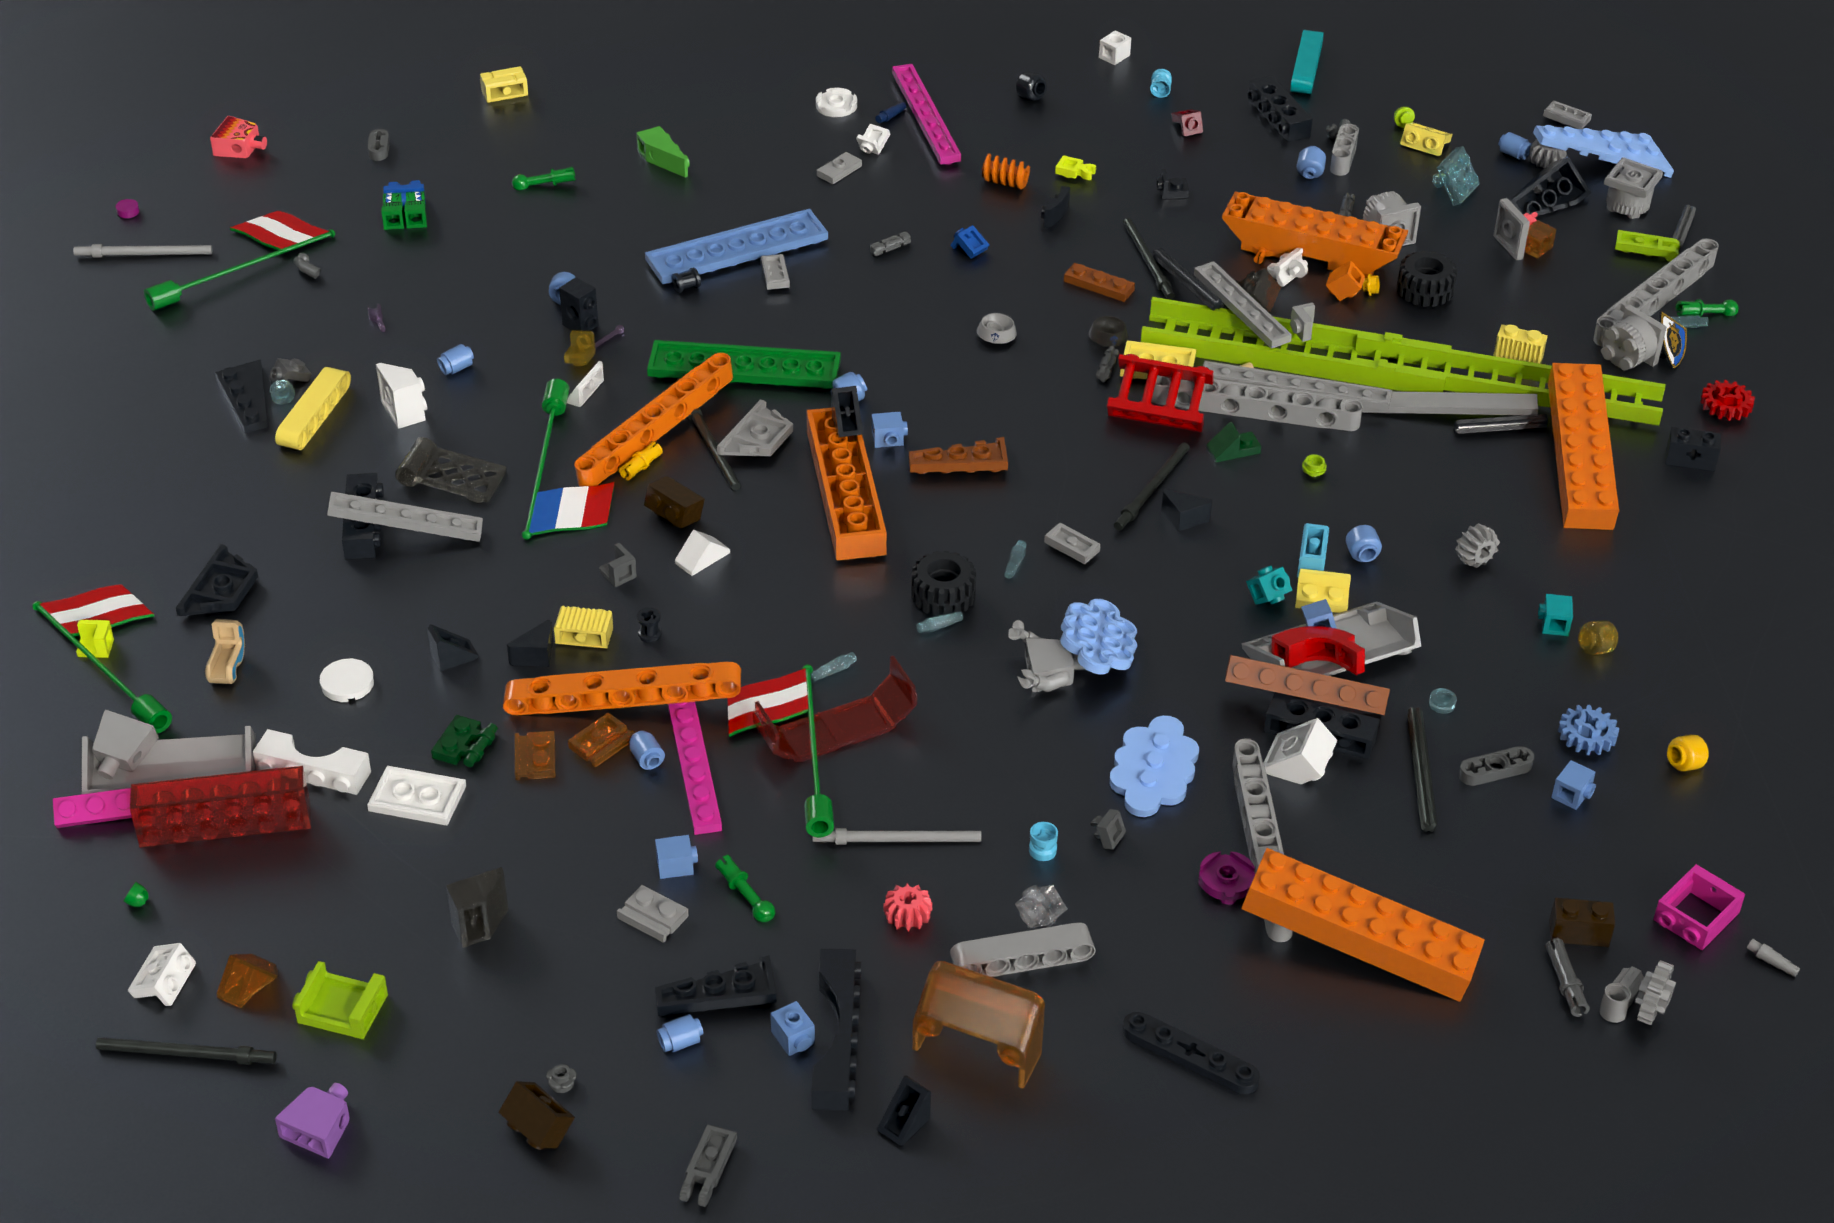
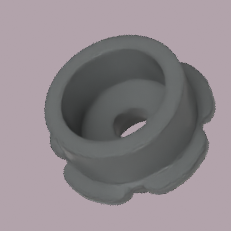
M559 1064L551 1068L546 1074V1079L549 1080L548 1085L557 1093H565L571 1090L577 1077L576 1071L565 1064Z

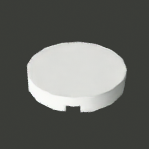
M844 88L826 89L825 93L822 94L820 92L816 96V109L825 116L843 117L855 112L857 108V96L855 94L852 95L851 91Z
M353 658L332 662L320 674L322 692L329 699L338 702H348V699L355 698V700L360 699L368 694L374 686L373 671L367 663Z

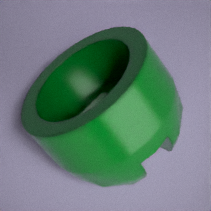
M135 882L123 902L133 907H141L148 900V891L144 886Z

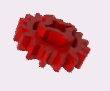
M1715 380L1714 385L1708 383L1707 387L1703 388L1700 404H1704L1703 409L1710 410L1709 414L1717 415L1718 419L1726 417L1728 421H1731L1733 417L1740 420L1741 416L1748 417V414L1752 412L1755 397L1751 396V390L1745 391L1746 386H1739L1736 381L1730 384L1727 380H1724V383Z

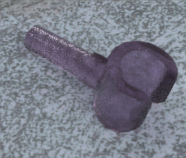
M377 304L376 309H371L368 306L369 320L375 321L380 331L384 332L386 328L382 321L381 305Z

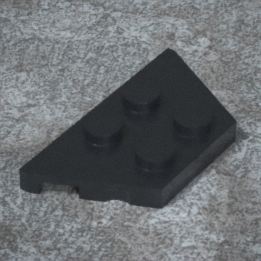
M220 544L176 606L177 616L236 610L257 580V569L251 564L245 563L239 555L233 556L228 552L227 546Z

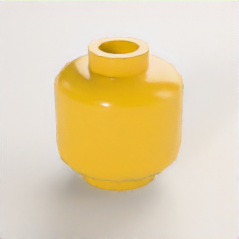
M1690 734L1672 739L1667 749L1668 761L1678 771L1685 772L1702 768L1707 763L1709 757L1707 744L1698 735Z

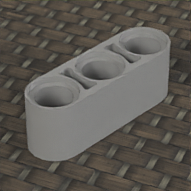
M1343 124L1339 128L1330 164V171L1334 175H1346L1350 170L1359 128L1356 125Z

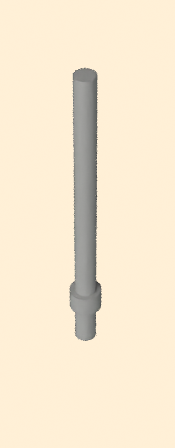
M92 244V246H76L73 248L74 256L92 255L93 258H103V255L212 254V245L103 246L102 244Z
M835 828V831H832L826 837H813V842H835V845H847V842H981V831H847V828Z

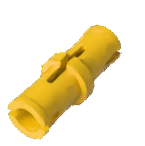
M651 442L641 452L637 451L632 455L633 458L619 468L620 475L626 478V480H630L642 469L646 470L650 466L649 464L663 453L661 446L658 443L656 444V442Z

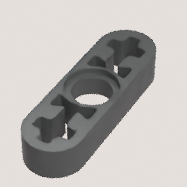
M1519 746L1466 759L1461 763L1459 779L1466 785L1476 786L1527 773L1532 769L1534 753L1526 747ZM1498 763L1502 765L1503 768L1495 769L1492 768L1489 764Z

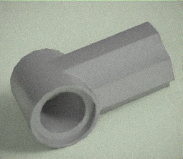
M1633 966L1623 968L1614 982L1606 986L1599 1010L1600 1015L1605 1020L1618 1023L1625 1019L1628 1008L1636 999L1644 979L1641 970Z

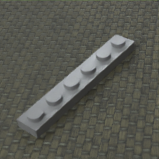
M1214 261L1195 267L1194 276L1218 296L1271 349L1291 342L1292 334Z
M331 492L327 516L477 542L480 541L483 518L337 492Z

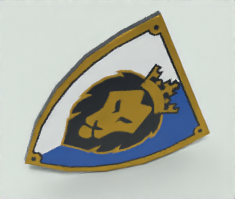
M1661 311L1659 312V322L1667 326L1659 358H1667L1671 369H1674L1684 358L1687 328Z

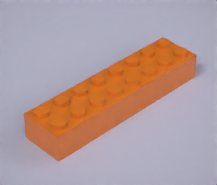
M1552 363L1548 389L1563 528L1614 530L1619 513L1601 365Z
M832 408L807 410V435L836 560L886 555L887 532L862 435L838 438L832 419Z
M1266 848L1241 908L1459 1002L1471 982L1485 941L1483 938L1269 848Z

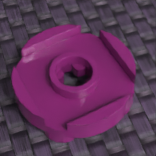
M1221 851L1214 852L1206 856L1201 862L1198 884L1207 894L1220 899L1222 903L1233 904L1236 900L1247 896L1255 876V867L1246 856L1240 853L1230 851V855H1221ZM1222 874L1226 876L1232 874L1233 876L1232 878H1225Z

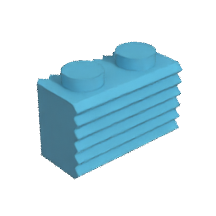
M1309 523L1304 525L1297 578L1299 577L1300 569L1324 571L1329 535L1328 526Z

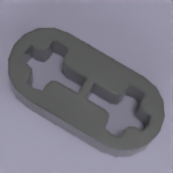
M375 129L370 132L368 153L371 160L380 161L388 157L390 145L388 131Z

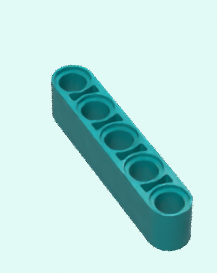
M1303 30L1290 92L1312 93L1324 32Z

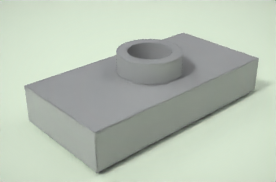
M1552 101L1544 110L1543 116L1558 121L1563 125L1583 129L1590 122L1592 114L1557 101Z
M845 152L817 169V176L834 184L862 167V160Z
M783 254L761 256V266L767 290L789 288L790 281Z

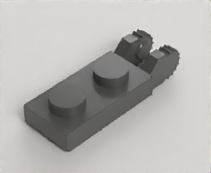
M712 1125L706 1126L686 1170V1178L679 1195L680 1200L689 1201L694 1184L697 1182L703 1184L698 1196V1205L707 1206L712 1196L713 1187L716 1188L735 1145L737 1132Z

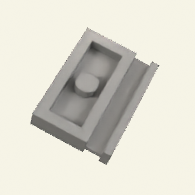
M641 885L631 895L622 909L619 908L617 910V919L663 943L666 941V937L672 934L689 916L688 908L644 885Z

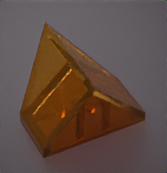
M254 954L230 955L216 993L217 998L242 1008L255 993L278 977L277 966L275 963Z

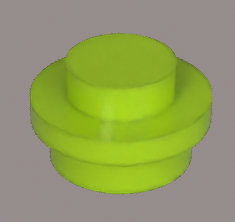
M1400 107L1394 113V122L1401 128H1405L1407 123H1412L1415 119L1414 111L1409 107Z
M1309 455L1302 463V470L1309 476L1316 477L1326 472L1327 465L1324 458L1320 455Z

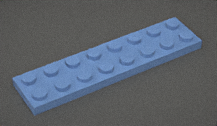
M810 209L645 252V260L660 282L666 284L672 283V274L688 272L693 267L697 269L699 274L756 260L761 258V256L775 255L787 250L828 240V231Z

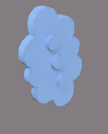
M1093 599L1090 600L1088 605L1080 602L1069 604L1061 624L1063 634L1060 642L1062 646L1069 652L1078 655L1079 664L1092 673L1106 674L1110 668L1118 670L1129 669L1134 659L1133 654L1137 648V642L1135 641L1137 628L1129 620L1120 617L1119 609L1107 600Z
M1163 715L1154 718L1148 728L1139 726L1130 728L1123 736V747L1115 752V767L1110 772L1109 784L1113 791L1125 796L1124 806L1132 815L1148 817L1157 813L1161 804H1179L1186 797L1187 784L1194 779V763L1198 760L1199 746L1192 738L1183 736L1184 726L1175 717Z

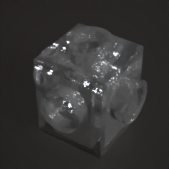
M1054 885L1044 887L1031 886L1022 893L1023 897L1015 903L1020 912L1021 919L1029 928L1039 926L1047 928L1057 921V917L1067 910Z

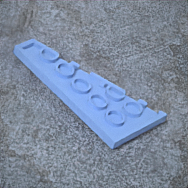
M1536 125L1533 131L1541 145L1564 151L1572 148L1584 156L1592 153L1599 155V160L1615 164L1624 157L1662 170L1664 172L1663 176L1669 178L1672 177L1674 172L1669 162L1652 140V137L1646 133L1632 134L1626 131H1597L1589 128L1574 129L1568 126L1562 128L1552 125Z

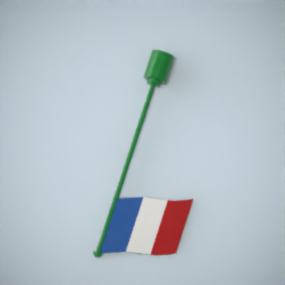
M561 379L548 381L544 392L542 409L549 414V420L525 531L522 532V537L525 540L530 539L532 535L554 531L587 530L608 524L615 482L597 486L565 487L538 492L554 416L565 412L570 391L569 385Z

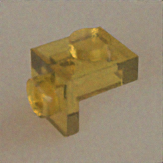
M572 330L570 333L571 346L564 354V361L575 366L586 365L596 353L594 333L592 331Z

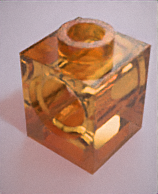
M1539 220L1530 225L1524 252L1537 259L1553 248L1556 229Z

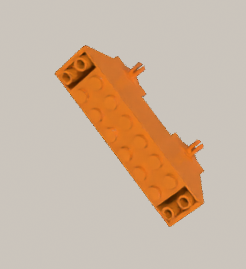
M1236 191L1222 215V219L1241 241V250L1256 254L1254 257L1255 263L1259 261V264H1261L1264 257L1280 258L1284 253H1291L1296 248H1303L1302 256L1327 261V269L1334 271L1352 261L1365 275V278H1367L1368 274L1373 276L1376 269L1397 259L1408 235V230L1397 226H1387L1375 221L1369 222L1352 216L1347 217L1330 211H1320L1311 207L1298 206L1290 202H1280L1267 197H1258Z

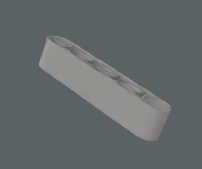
M1071 923L963 941L951 948L950 955L957 978L963 981H971L1082 962L1090 959L1096 950L1087 925L1084 923Z

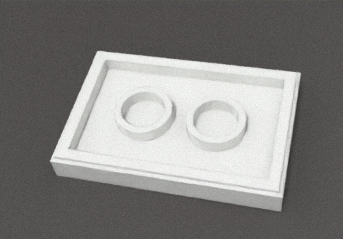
M387 766L367 804L368 811L448 826L466 788V780Z

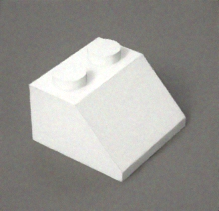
M384 363L376 364L381 402L398 429L425 421L424 410H427V404L422 396L425 387L421 377L417 378L412 369Z
M1318 718L1277 733L1264 761L1266 774L1298 784L1311 780L1316 781L1324 775L1325 767L1333 755L1337 739Z

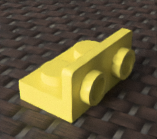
M1412 122L1405 125L1400 144L1440 156L1444 144L1450 143L1453 134Z
M1300 569L1295 608H1301L1302 606L1326 599L1332 612L1341 613L1347 611L1351 575Z

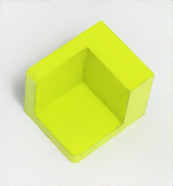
M79 620L77 626L81 638L80 643L95 657L108 658L114 642L110 621ZM77 648L76 653L78 657H87Z

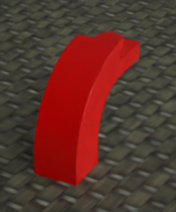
M1306 626L1285 630L1272 636V654L1284 659L1285 667L1292 668L1304 662L1321 660L1336 663L1355 675L1365 672V649L1355 643V635L1347 631L1331 627Z

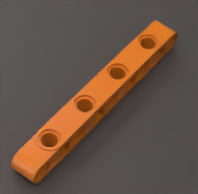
M726 353L712 355L580 456L574 464L578 485L583 487L600 484L607 477L617 472L621 466L629 462L633 458V454L637 451L641 452L651 442L657 441L689 416L694 409L699 408L730 383L733 379L730 356Z
M734 662L694 663L515 679L507 682L505 686L503 709L511 715L552 714L731 698L740 693L741 668Z

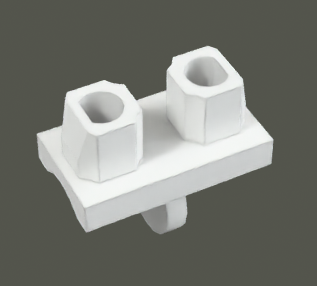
M1296 248L1291 253H1284L1280 256L1278 263H1271L1267 267L1269 278L1277 279L1278 286L1284 287L1295 277L1302 278L1307 274L1308 263L1302 259L1303 248Z

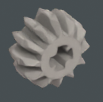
M1535 139L1530 147L1529 154L1531 163L1536 164V167H1543L1545 169L1553 162L1565 158L1567 152L1541 145Z
M1478 523L1475 527L1469 526L1467 532H1462L1463 536L1457 540L1459 545L1455 548L1461 561L1469 566L1478 568L1481 564L1486 565L1489 559H1493V554L1499 551L1497 546L1500 541L1497 539L1495 531Z

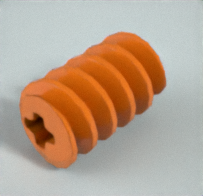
M990 153L987 154L982 167V177L985 181L990 182L993 180L996 184L1001 182L1004 186L1009 183L1010 187L1014 188L1017 185L1021 190L1025 188L1030 174V166L1028 165L1027 168H1024L1023 161L1016 166V160L1013 159L1009 165L1007 157H1004L1001 163L998 155L992 161Z

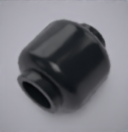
M1024 72L1016 82L1017 94L1024 99L1037 101L1043 97L1047 90L1045 78L1040 74Z

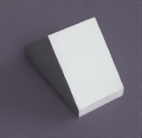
M693 529L676 557L675 564L693 576L729 554L730 549L716 538Z

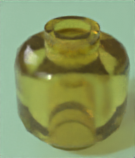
M1590 621L1582 626L1578 635V641L1583 650L1590 655L1608 654L1617 646L1618 632L1610 621Z

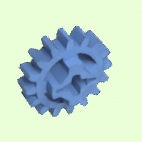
M1577 705L1575 711L1568 708L1567 713L1562 714L1558 732L1561 733V740H1567V747L1573 745L1576 747L1575 752H1580L1583 749L1587 755H1590L1591 751L1601 755L1602 749L1609 752L1611 746L1616 744L1619 727H1616L1617 720H1610V713L1602 714V708L1600 707L1592 710L1591 705H1587L1586 709H1582L1580 705Z

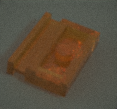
M606 713L568 740V748L584 760L592 762V766L597 767L630 744V738L635 734V731L628 730L624 723L610 713Z
M554 731L528 732L526 736H519V733H515L516 780H520V777H528V779L556 778Z

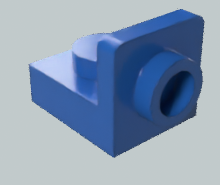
M973 225L967 229L961 228L954 234L953 237L955 239L950 245L953 249L961 246L971 259L986 251L990 246Z

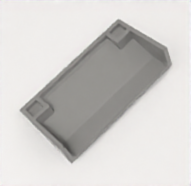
M1376 601L1333 615L1336 628L1355 635V643L1365 649V664L1393 655H1406L1411 653L1412 649L1421 647L1417 617ZM1306 624L1296 626L1293 628L1306 627ZM1277 633L1242 643V649L1250 659L1285 666L1284 659L1272 654V636ZM1321 660L1308 661L1292 667L1327 676L1347 671V669L1336 663Z
M245 726V734L157 740L135 771L129 772L118 768L111 780L97 773L102 762L96 759L92 751L94 743H92L88 736L82 737V794L252 772L256 769L253 750L256 747V734L251 726ZM253 802L179 812L253 807Z

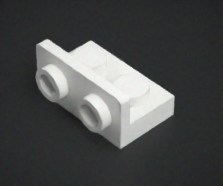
M181 943L154 946L130 985L128 992L134 998L157 996L165 1006H171L193 970L196 961Z

